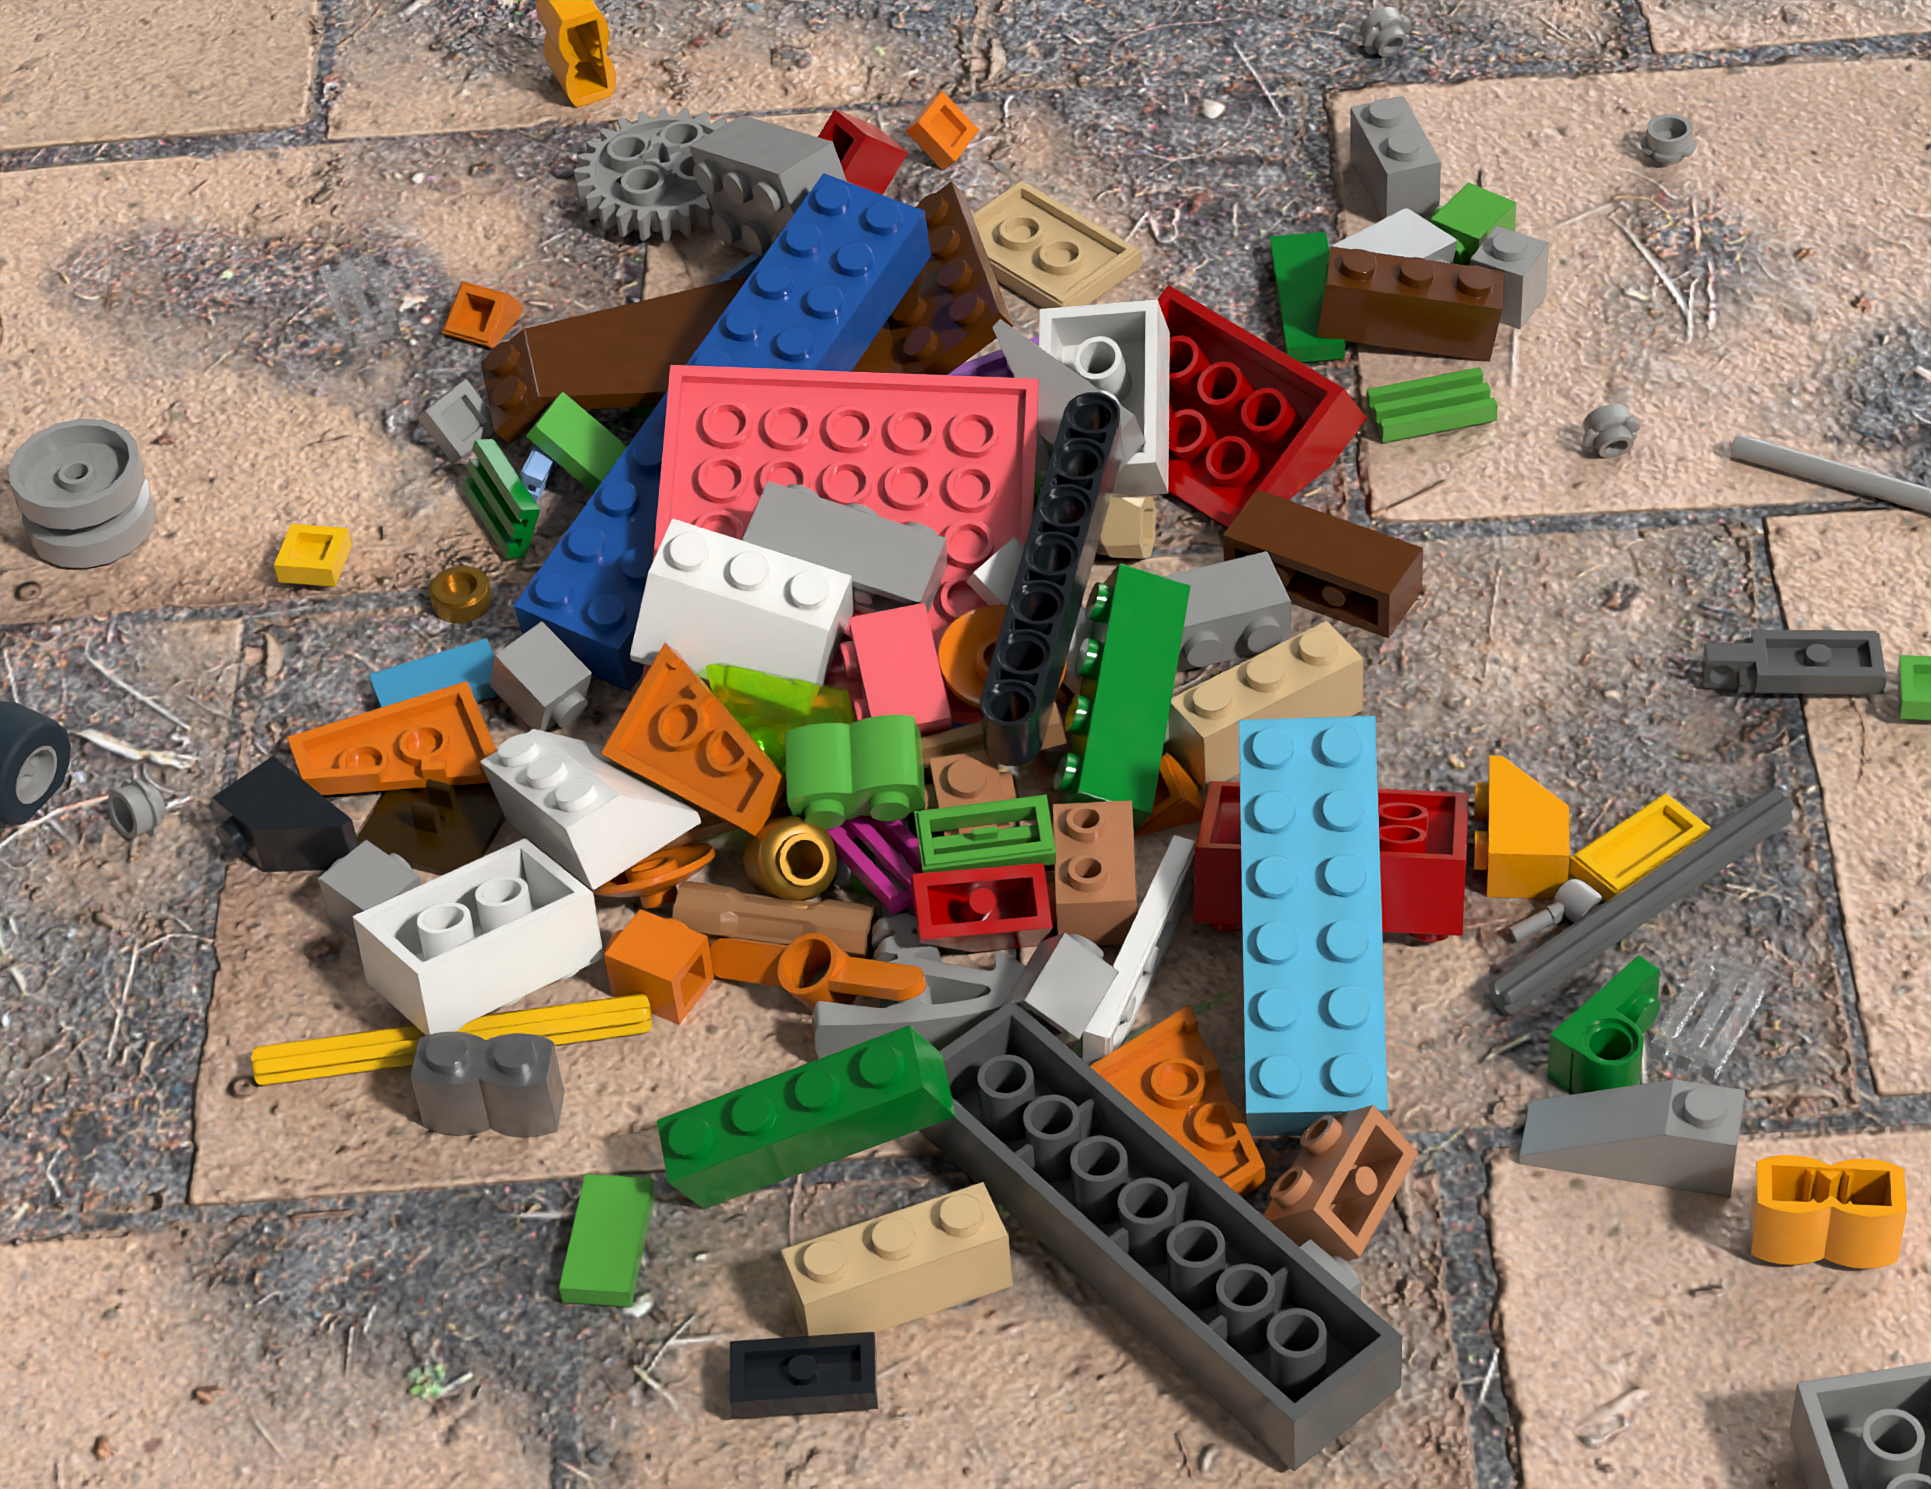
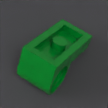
M1638 955L1550 1034L1547 1078L1573 1094L1639 1085L1644 1045L1642 1034L1650 1028L1660 1010V1002L1657 1000L1660 969Z

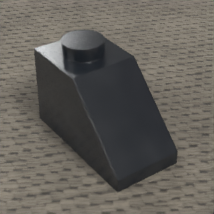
M271 756L212 797L220 823L215 828L220 842L232 856L239 858L243 855L262 872L328 870L335 861L345 857L359 846L352 819L274 756Z

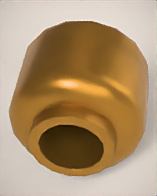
M783 816L767 820L756 837L750 836L745 846L743 861L748 879L754 888L763 895L783 900L805 901L815 898L828 888L836 875L838 855L835 843L827 829L815 824L805 823V818Z

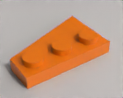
M664 643L601 752L603 756L619 766L754 837L757 836L765 825L787 786L786 776L681 655L667 643Z
M468 681L287 737L291 755L300 778L321 795L426 788L428 779L453 786L490 783L480 761L496 752Z
M1190 1004L1090 1065L1092 1069L1242 1198L1265 1184V1165L1237 1104L1231 1102L1220 1078L1219 1065L1212 1050H1207L1198 1030V1020Z

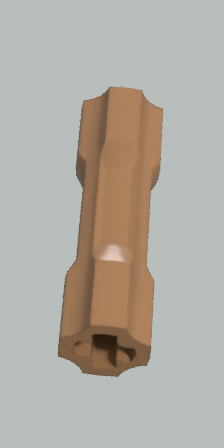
M684 881L679 885L672 912L673 919L684 923L691 930L706 935L709 945L723 938H738L789 945L802 935L820 933L829 937L850 957L873 960L874 954L870 938L871 929L879 920L875 905L829 899L818 903L783 900L777 897L741 893L730 886Z

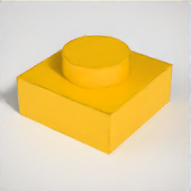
M291 523L274 563L278 582L336 587L352 547L348 528Z

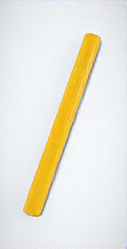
M641 993L487 1014L464 1024L462 1028L455 1032L473 1034L485 1040L513 1033L534 1034L553 1041L554 1046L648 1033L652 1029V1013L647 995ZM415 1025L260 1045L252 1050V1072L256 1083L265 1086L411 1066L414 1062L418 1040L426 1035Z

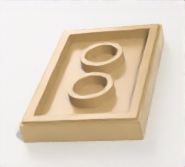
M1023 180L972 214L997 282L1041 309L1089 305L1143 266L1142 250Z

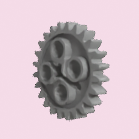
M661 108L657 118L650 119L646 113L641 111L638 112V122L631 124L625 119H618L619 130L616 132L605 128L600 129L601 141L588 140L586 142L587 153L578 154L579 168L574 169L580 205L587 208L588 218L595 219L600 217L601 228L604 230L618 224L619 236L621 237L628 235L634 229L639 230L642 241L649 238L653 231H660L663 240L668 241L672 230L680 229L686 237H691L692 226L696 224L708 230L713 229L712 216L714 212L707 194L699 187L694 177L693 168L696 164L689 145L727 124V119L722 118L710 123V116L707 111L701 113L695 119L689 118L688 108H683L676 117H669L667 109Z

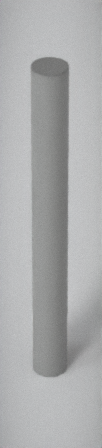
M1739 433L1733 441L1731 457L1931 514V488Z

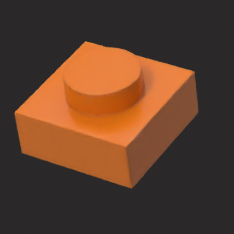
M940 91L927 101L906 129V133L942 170L957 161L979 131L943 91Z

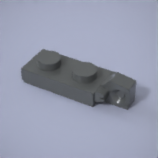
M1751 630L1750 638L1736 640L1734 643H1705L1701 665L1703 687L1731 691L1738 688L1740 691L1748 693L1754 691V693L1884 694L1886 684L1880 634L1877 631Z

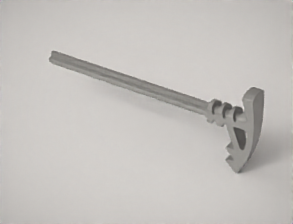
M906 816L900 821L910 831L909 818ZM874 828L882 836V838L902 857V859L915 871V869L910 865V863L889 843V841L876 828ZM874 854L875 866L900 892L906 890L907 888L895 875L889 873L878 862L877 856ZM880 902L881 919L872 927L870 936L871 945L875 952L874 960L913 965L921 968L927 984L926 989L919 996L906 1001L880 998L879 1008L818 1001L815 1004L812 1015L816 1054L820 1059L908 1025L912 1026L932 1046L940 1051L999 1010L1026 965L1002 951L994 953L996 967L990 971L940 962V953L937 946L918 943L914 905L892 915Z

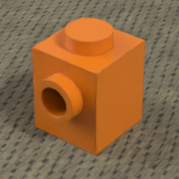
M639 909L624 930H618L613 934L605 949L604 963L607 968L612 997L645 994L649 999L652 1014L680 1025L715 979L708 937L706 935L689 929L684 923L676 919H664L642 909Z

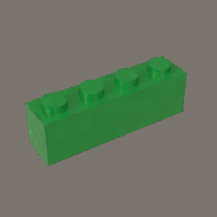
M1121 563L1118 564L1104 583L1096 582L1094 584L1085 610L1086 619L1093 620L1090 638H1086L1083 641L1075 664V674L1082 676L1080 694H1076L1073 697L1065 719V731L1072 733L1069 752H1065L1062 755L1054 779V788L1062 791L1059 804L1132 801L1133 833L1152 814L1191 585Z
M908 1025L657 1119V1126L668 1183L700 1207L706 1209L954 1118L956 1114L942 1054L912 1026Z

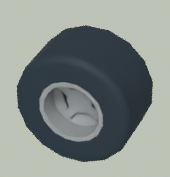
M0 702V821L9 825H21L28 822L62 786L69 767L71 751L68 733L63 726L56 720L17 702Z

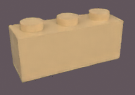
M1324 621L1173 697L1168 716L1170 753L1181 765L1190 771L1193 778L1206 791L1209 788L1210 781H1226L1240 774L1239 720L1351 717L1363 711V657L1327 621Z
M984 1182L781 1250L789 1301L804 1336L859 1332L877 1333L1013 1286L1009 1237Z

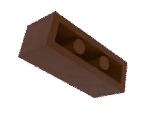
M1331 246L1320 298L1317 337L1344 339V341L1490 362L1503 309L1504 271L1487 269L1476 265L1466 266L1431 261L1420 257L1410 258L1369 252L1363 249Z
M1261 490L1256 491L1223 535L1224 562L1267 551L1292 604L1388 639L1422 593L1423 547Z

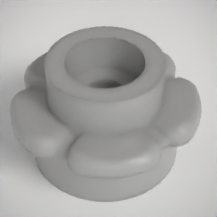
M1384 7L1371 13L1360 26V34L1363 37L1362 43L1365 46L1364 50L1369 55L1379 53L1382 57H1389L1400 52L1408 41L1406 34L1411 31L1410 20L1407 17L1402 18L1397 9L1393 7Z
M1664 114L1650 120L1647 125L1646 137L1641 139V148L1644 153L1651 155L1652 159L1657 163L1673 165L1681 162L1684 157L1691 156L1696 149L1697 143L1692 139V125L1686 118L1674 114Z
M1610 404L1602 406L1585 417L1583 421L1585 434L1582 437V442L1591 452L1598 451L1602 457L1620 456L1632 448L1634 440L1638 435L1637 431L1640 429V422L1637 418L1630 415L1629 409L1625 405Z
M137 778L127 779L122 782L120 789L112 791L108 797V808L111 818L123 836L132 839L146 833L151 838L157 834V826L160 825L161 819L165 817L166 810L163 798L156 787L152 784L145 785Z

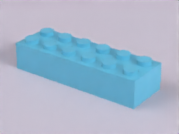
M1375 716L1239 720L1245 1089L1248 1130L1251 1136L1303 1135L1314 1121L1324 1115H1332L1334 1117L1370 1105H1374L1388 1120Z

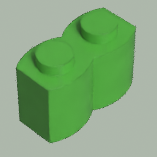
M883 715L862 719L851 724L820 723L798 727L785 732L787 802L793 816L805 818V823L815 824L825 829H833L842 825L844 821L860 815L872 816L879 821H897L905 818L911 812L926 807L922 737L914 716Z

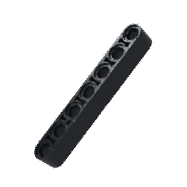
M1087 392L1077 395L1068 402L1064 410L981 694L980 711L984 749L988 757L996 763L1005 766H1020L1029 763L1038 756L1043 746L1122 460L1120 407L1115 399L1100 392Z

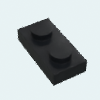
M875 1332L730 1341V1407L732 1417L747 1418L878 1409Z

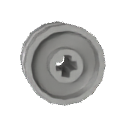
M76 419L54 424L32 435L16 450L8 467L10 485L17 507L22 512L23 525L29 544L41 559L60 567L89 568L108 564L133 552L150 535L156 520L153 497L148 480L144 475L143 463L137 442L121 426L106 420Z

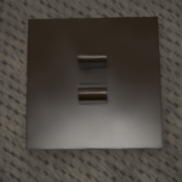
M428 779L426 788L387 790L359 833L357 840L359 845L367 840L388 855L391 853L398 854L412 869L442 876L482 858L506 820V817L490 783L453 786Z

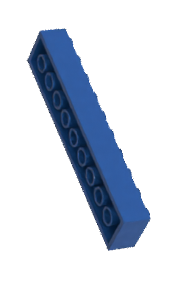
M823 173L686 365L851 372L931 257L925 211ZM668 391L513 605L522 635L542 621L592 672L591 676L629 692L643 674L644 664L631 660L630 652L648 572L653 563Z

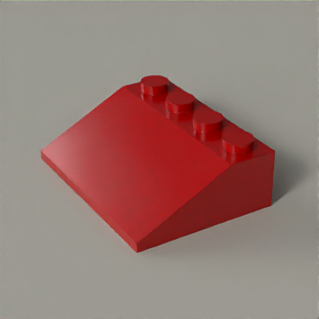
M1170 285L1165 288L1157 299L1170 332L1168 493L1225 529H1228L1257 490L1289 500L1333 465L1367 419L1345 388Z
M1210 781L1195 845L1193 922L1209 923L1211 928L1225 932L1243 930L1240 782ZM1378 789L1382 932L1409 933L1410 937L1425 942L1442 941L1447 939L1449 935L1463 936L1469 793Z

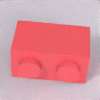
M925 603L849 617L851 641L840 643L847 681L859 679L863 698L853 700L856 721L883 715L914 716L921 737L952 729L951 714Z

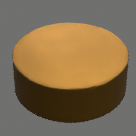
M456 566L446 569L432 580L429 587L434 613L441 620L449 623L461 624L474 621L482 617L492 605L493 598L489 579L483 571L475 567Z

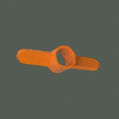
M820 933L802 935L789 945L738 938H723L714 941L709 948L713 972L717 977L783 987L811 1012H813L818 1001L851 1005L857 995L906 1001L919 996L927 986L923 970L917 966L850 957L829 937ZM830 963L825 976L818 983L809 987L811 979L817 970Z

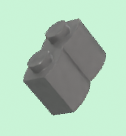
M440 1032L419 1038L410 1077L423 1126L426 1129L451 1136L472 1135L492 1129L503 1135L521 1138L538 1137L558 1131L565 1092L553 1041L542 1036L525 1033L505 1034L488 1040L464 1032Z

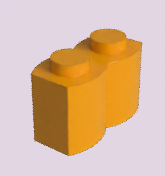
M536 0L537 16L546 30L543 44L546 63L574 106L578 108L612 97L616 85V73L612 61L606 54L609 43V28L605 17L594 1Z
M1778 1155L1757 1161L1750 1208L1751 1255L1768 1262L1786 1265L1807 1264L1825 1258L1839 1265L1865 1269L1884 1267L1898 1262L1907 1213L1905 1169L1890 1162L1867 1158L1849 1159L1832 1165L1815 1158L1800 1155Z

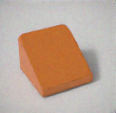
M461 281L442 333L449 337L493 349L521 316L524 306L510 294Z
M1168 753L1161 757L1152 814L1134 832L1135 836L1198 822L1202 819L1204 802L1193 776L1188 769Z

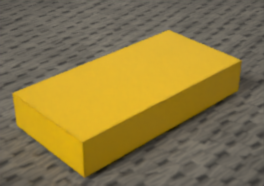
M1664 793L1571 856L1569 872L1602 895V899L1606 902L1712 828L1670 795Z

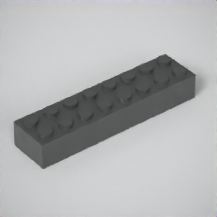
M1014 1000L939 1051L943 1056L956 1117L918 1131L977 1184L984 1182L989 1195L1294 1472L1401 1387L1403 1336Z

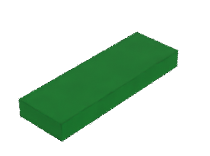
M1326 232L1270 236V255L1285 354L1301 363L1345 359L1344 339L1317 337L1321 291L1330 252Z

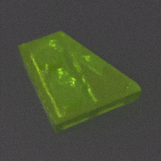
M722 662L705 666L714 695L782 773H786L785 732L812 724H851L856 722L847 689Z

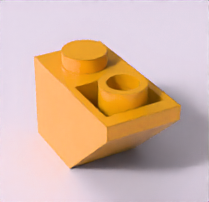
M1489 755L1488 782H1475L1474 821H1487V831L1475 830L1474 870H1487V897L1554 899L1560 887L1568 881L1570 858L1569 806L1504 756Z

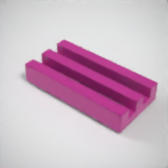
M860 815L844 821L845 823L836 828L827 829L835 843L838 857L892 915L913 905L910 876L917 873L874 829L876 828L918 873H922L918 839L900 820L887 822L876 820L872 816ZM859 837L877 856L878 862L889 873H893L907 889L900 892L852 840Z

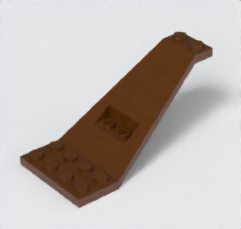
M952 181L936 193L924 197L916 208L925 211L931 257L851 372L948 375L997 339L992 327L999 319L1013 327L965 194ZM750 275L525 328L509 341L499 343L489 352L487 358L481 362L494 431L511 444L536 424L562 391L583 409L657 406L668 391L670 365H686Z

